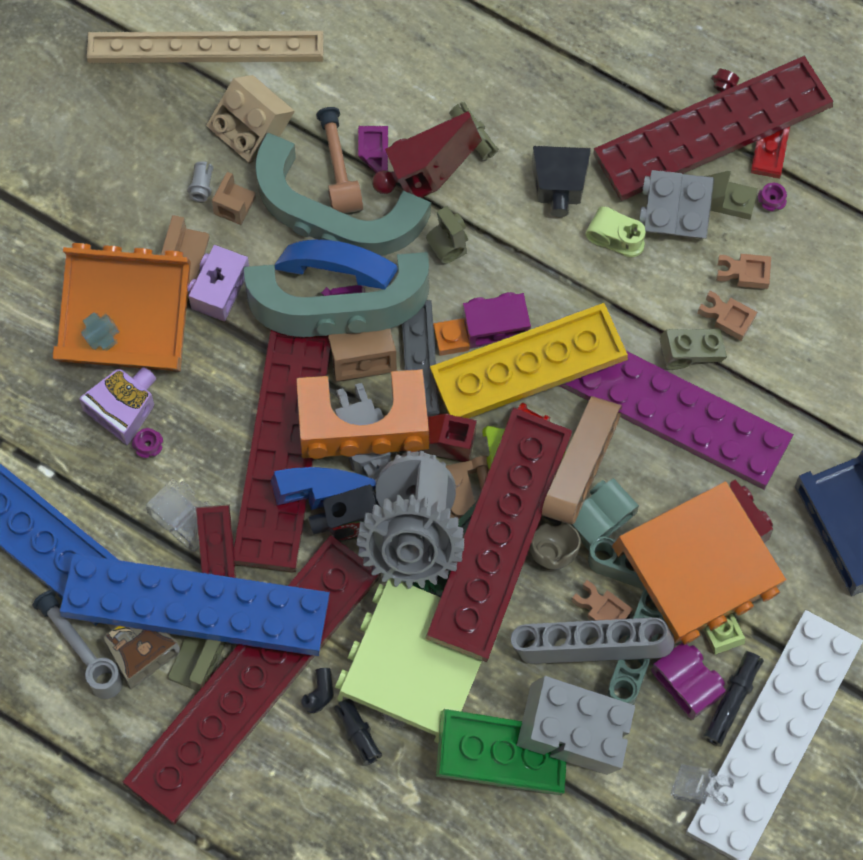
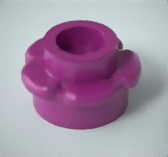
M768 183L758 193V201L762 203V207L767 211L781 210L787 204V192L779 183ZM774 196L775 200H771L770 197Z
M144 428L137 432L133 438L132 446L137 450V455L142 458L157 456L162 451L163 437L154 429ZM149 441L151 445L146 446L145 443Z

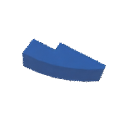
M305 467L274 471L271 479L277 505L308 498L311 510L324 507L323 500L325 498L369 484L372 485L374 490L376 488L375 479L332 468Z

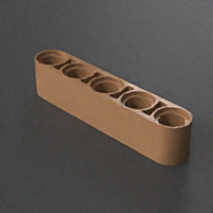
M591 396L547 493L542 508L543 516L574 525L621 416L618 411L619 409L622 410V405Z

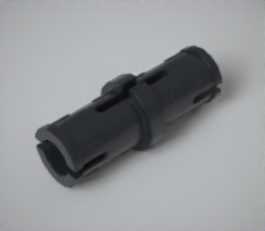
M345 699L339 702V706L336 705L333 709L346 730L345 736L347 740L353 743L364 765L376 762L377 758L380 759L382 757V753L370 734L371 727L368 722L363 721L353 700Z

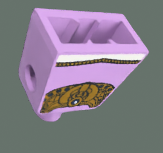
M142 367L133 378L123 370L117 369L79 398L82 409L125 445H128L154 407L152 394L147 389L156 381V377L145 367Z

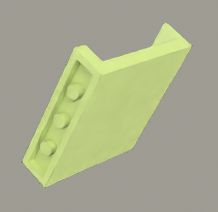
M390 578L386 586L379 584L372 600V602L377 603L374 614L367 612L360 628L361 631L365 632L362 642H354L347 658L353 661L349 672L342 669L335 688L340 689L337 700L342 702L343 697L349 698L435 735L434 742L438 743L441 711L444 709L462 711L482 661L425 639L440 597L415 586L408 589L403 581L395 587L394 579Z

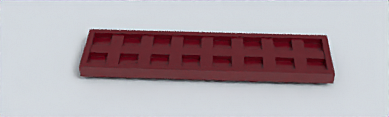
M804 55L594 148L593 154L619 199L623 201L643 192L645 177H651L652 170L684 174L833 107L834 101Z
M273 330L270 331L234 545L235 565L296 572L308 498L277 505L271 479L274 471L313 467V458H302L297 378L327 376L331 355L328 335L297 337L281 334Z

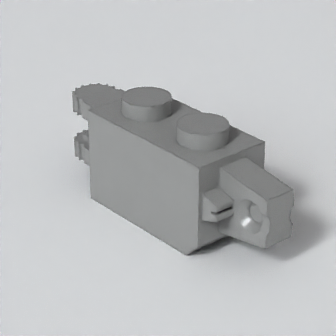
M362 383L355 384V393L359 399V402L349 405L347 393L343 388L336 390L341 408L335 409V414L341 420L354 425H368L383 419L381 409L374 408L372 400L367 398ZM388 452L386 454H357L348 458L354 472L360 475L365 474L366 477L375 479V482H377L381 470L388 462H391L390 454L395 452Z

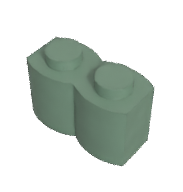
M614 478L607 483L602 480L591 489L590 494L592 496L584 501L574 525H572L578 530L581 543L589 551L595 539L609 537L638 512L639 505Z

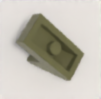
M731 171L704 176L714 178L710 211L751 220L758 188L729 182Z

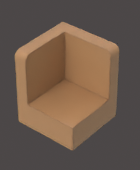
M227 172L212 199L214 214L242 225L256 198L255 192L236 185L233 174Z

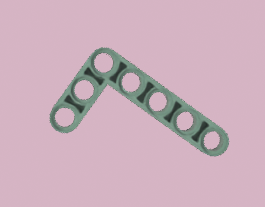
M609 537L595 539L590 546L588 564L592 571L643 589L633 619L659 618L664 621L659 610L654 611L646 606V602L651 601L652 598L637 573L626 567V563L629 562L626 555L623 554L618 557L612 545L616 540ZM606 551L610 554L611 558L609 560H600L596 557L595 553ZM659 634L653 636L650 641H657ZM627 635L625 642L629 640V635ZM651 658L637 659L641 663L639 669L627 667L625 664L627 659L618 660L607 696L634 705ZM621 687L626 688L631 693V697L620 699L616 696L614 690Z

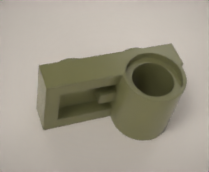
M445 206L437 211L439 225L434 227L426 236V240L443 264L450 263L467 254L466 241H468L464 231L466 225L459 213L453 214L449 207Z
M666 329L659 338L666 368L669 370L683 369L694 362H722L727 358L720 329Z

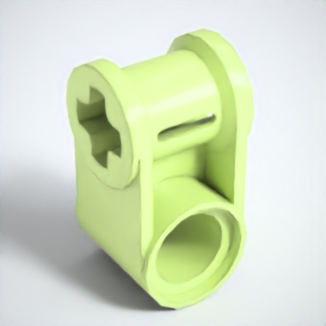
M601 206L598 208L585 233L588 240L598 246L623 254L626 257H636L644 251L646 231L645 226L640 221L622 215L609 207Z

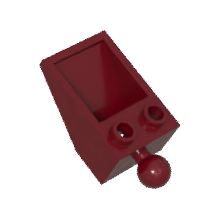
M469 111L408 139H399L392 146L386 148V153L394 171L381 170L377 172L372 179L374 190L380 194H389L395 189L396 183L400 182L404 191L420 198L438 191L482 141Z

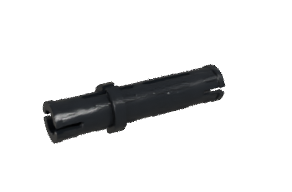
M745 651L734 676L731 675L727 681L729 686L703 735V739L707 740V742L718 747L723 745L743 700L754 688L752 683L764 662L757 654Z

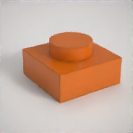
M464 318L433 323L439 356L469 351L470 345Z

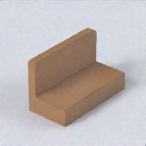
M172 215L161 255H165L167 250L183 252V257H187L191 261L189 284L193 279L197 280L199 276L200 263L205 255L210 239L209 234L186 229L184 217Z
M390 328L373 332L328 335L336 381L397 371L396 348Z

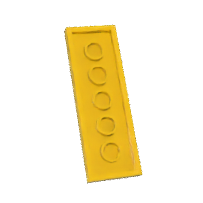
M605 303L432 365L430 370L448 414L469 419L628 360V354Z

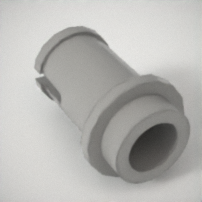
M203 161L194 164L192 184L187 189L190 194L189 197L196 202H205L212 193L210 181L213 166L209 164L206 170L207 162Z

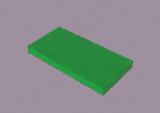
M449 709L441 711L436 777L562 795L565 793L566 762L550 757L551 752L543 755L517 746L522 721Z

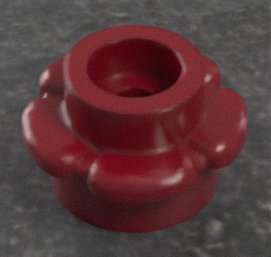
M719 68L716 75L711 77L715 83L714 88L720 92L736 86L740 79L735 73Z

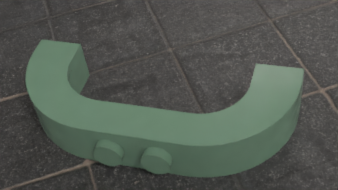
M267 133L258 150L256 175L262 202L272 216L284 225L292 228L300 236H311L318 240L344 242L383 256L397 252L412 243L423 231L431 216V202L403 191L393 210L386 216L371 221L353 218L300 195L289 187L285 178L296 159L294 143Z
M428 252L397 254L398 275L394 282L385 290L341 295L292 296L284 292L277 285L274 265L244 267L247 303L250 311L260 323L273 331L290 336H327L331 334L373 332L389 329L408 321L424 306L430 289Z

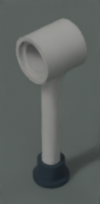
M48 590L39 595L34 600L32 606L36 610L39 609L44 617H49L87 666L85 677L93 694L101 699H110L116 696L123 684L116 664L107 658L97 659L67 618L60 616V604L55 599L56 593L53 590ZM101 674H112L111 679L107 683L99 684L96 682Z

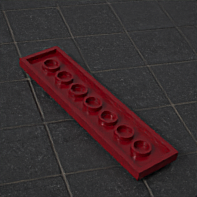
M513 408L464 535L462 561L457 562L456 571L450 572L425 639L481 661H488L540 521L545 498L559 469L573 430Z

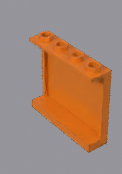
M72 243V248L63 247L66 260L58 344L54 346L53 359L58 362L130 368L145 367L154 370L181 372L191 261L187 257H183V252L167 250L165 255H154L151 249L134 248V253L122 252L121 247L109 245L103 246V250H92L91 245L84 243Z
M726 481L619 536L612 545L618 557L625 554L673 633L675 644L682 641L686 645L701 636L699 631L706 627H709L711 631L720 627L728 621L726 616L734 612L737 616L746 613L754 607L752 602L762 598L763 602L772 599L780 593L778 588L786 581L785 576Z

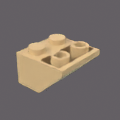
M254 75L237 77L232 79L206 126L247 162H252L257 157L258 150L266 134L271 133L279 137L295 111Z

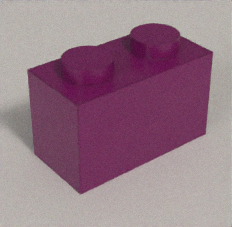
M507 292L496 298L485 299L477 297L463 303L462 316L465 322L470 349L484 347L531 330L524 293L515 294Z

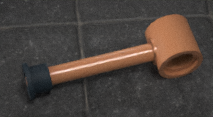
M325 107L316 113L317 120L321 121L322 129L326 131L336 184L328 185L331 208L344 214L362 211L363 202L358 180L348 181L337 130L339 127L338 117L340 116V111L336 107Z

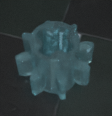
M93 312L83 320L86 328L81 331V334L93 349L96 350L101 346L103 350H109L118 343L114 336L120 330L107 313L100 317Z

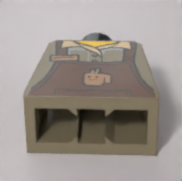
M108 624L112 630L103 637L111 656L131 690L178 655L180 651L177 641L168 633Z

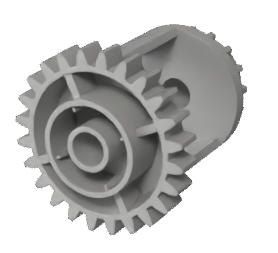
M407 451L406 454L396 455L395 460L388 462L379 473L376 482V498L380 506L374 505L372 514L366 513L364 522H360L357 546H359L358 555L364 557V567L372 566V575L382 572V582L393 578L395 587L401 581H406L408 589H411L413 582H418L419 586L424 588L425 580H429L436 585L438 575L447 579L448 571H456L457 562L462 561V551H464L463 528L458 527V517L450 518L451 508L456 496V484L452 474L446 468L445 462L440 463L436 459V455H429L424 453V451Z

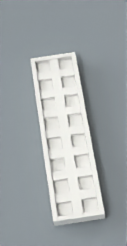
M805 610L691 822L686 835L732 860H749L863 642L862 639Z

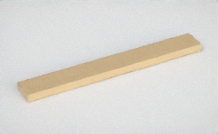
M323 31L88 32L87 61L88 63L323 62L324 35Z

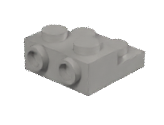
M652 170L651 177H645L643 194L649 195L647 207H642L640 212V222L645 225V231L647 233L707 239L714 178Z

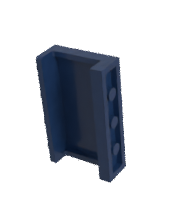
M863 450L858 457L815 475H812L811 471L799 475L794 486L851 597L863 592Z

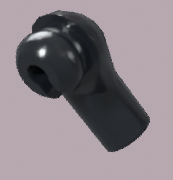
M330 668L315 670L317 687L308 695L305 694L301 699L302 707L309 713L320 712L333 699L334 692Z

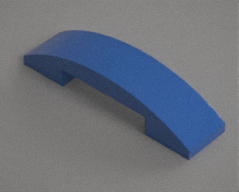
M305 240L290 244L285 248L274 265L275 270L301 275L307 267L351 274L356 276L357 285L384 290L398 270L396 264L379 254L359 246L332 240Z

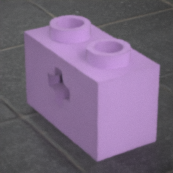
M214 245L210 254L206 253L201 260L199 268L201 272L197 280L193 279L189 284L188 296L191 309L225 322L245 281L244 267H249L248 257Z

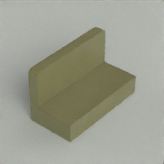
M186 636L169 672V680L199 691L212 676L226 642Z

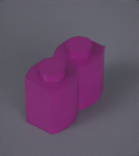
M682 642L670 654L654 663L651 671L659 683L673 696L687 716L694 720L723 697L726 692L723 687L725 682L715 670L710 671L704 666L702 662L704 660L703 655L694 645H684Z

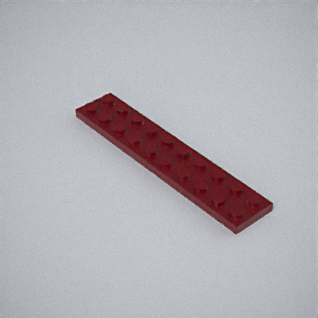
M332 535L329 536L288 585L330 592L320 649L381 577V573L372 575V566L364 567V559ZM238 644L122 781L123 785L175 825L315 656Z

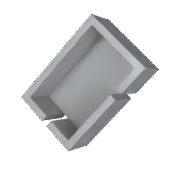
M544 676L530 685L517 746L543 755L551 752L550 757L608 775L622 769L628 740L622 737L630 733L635 705Z

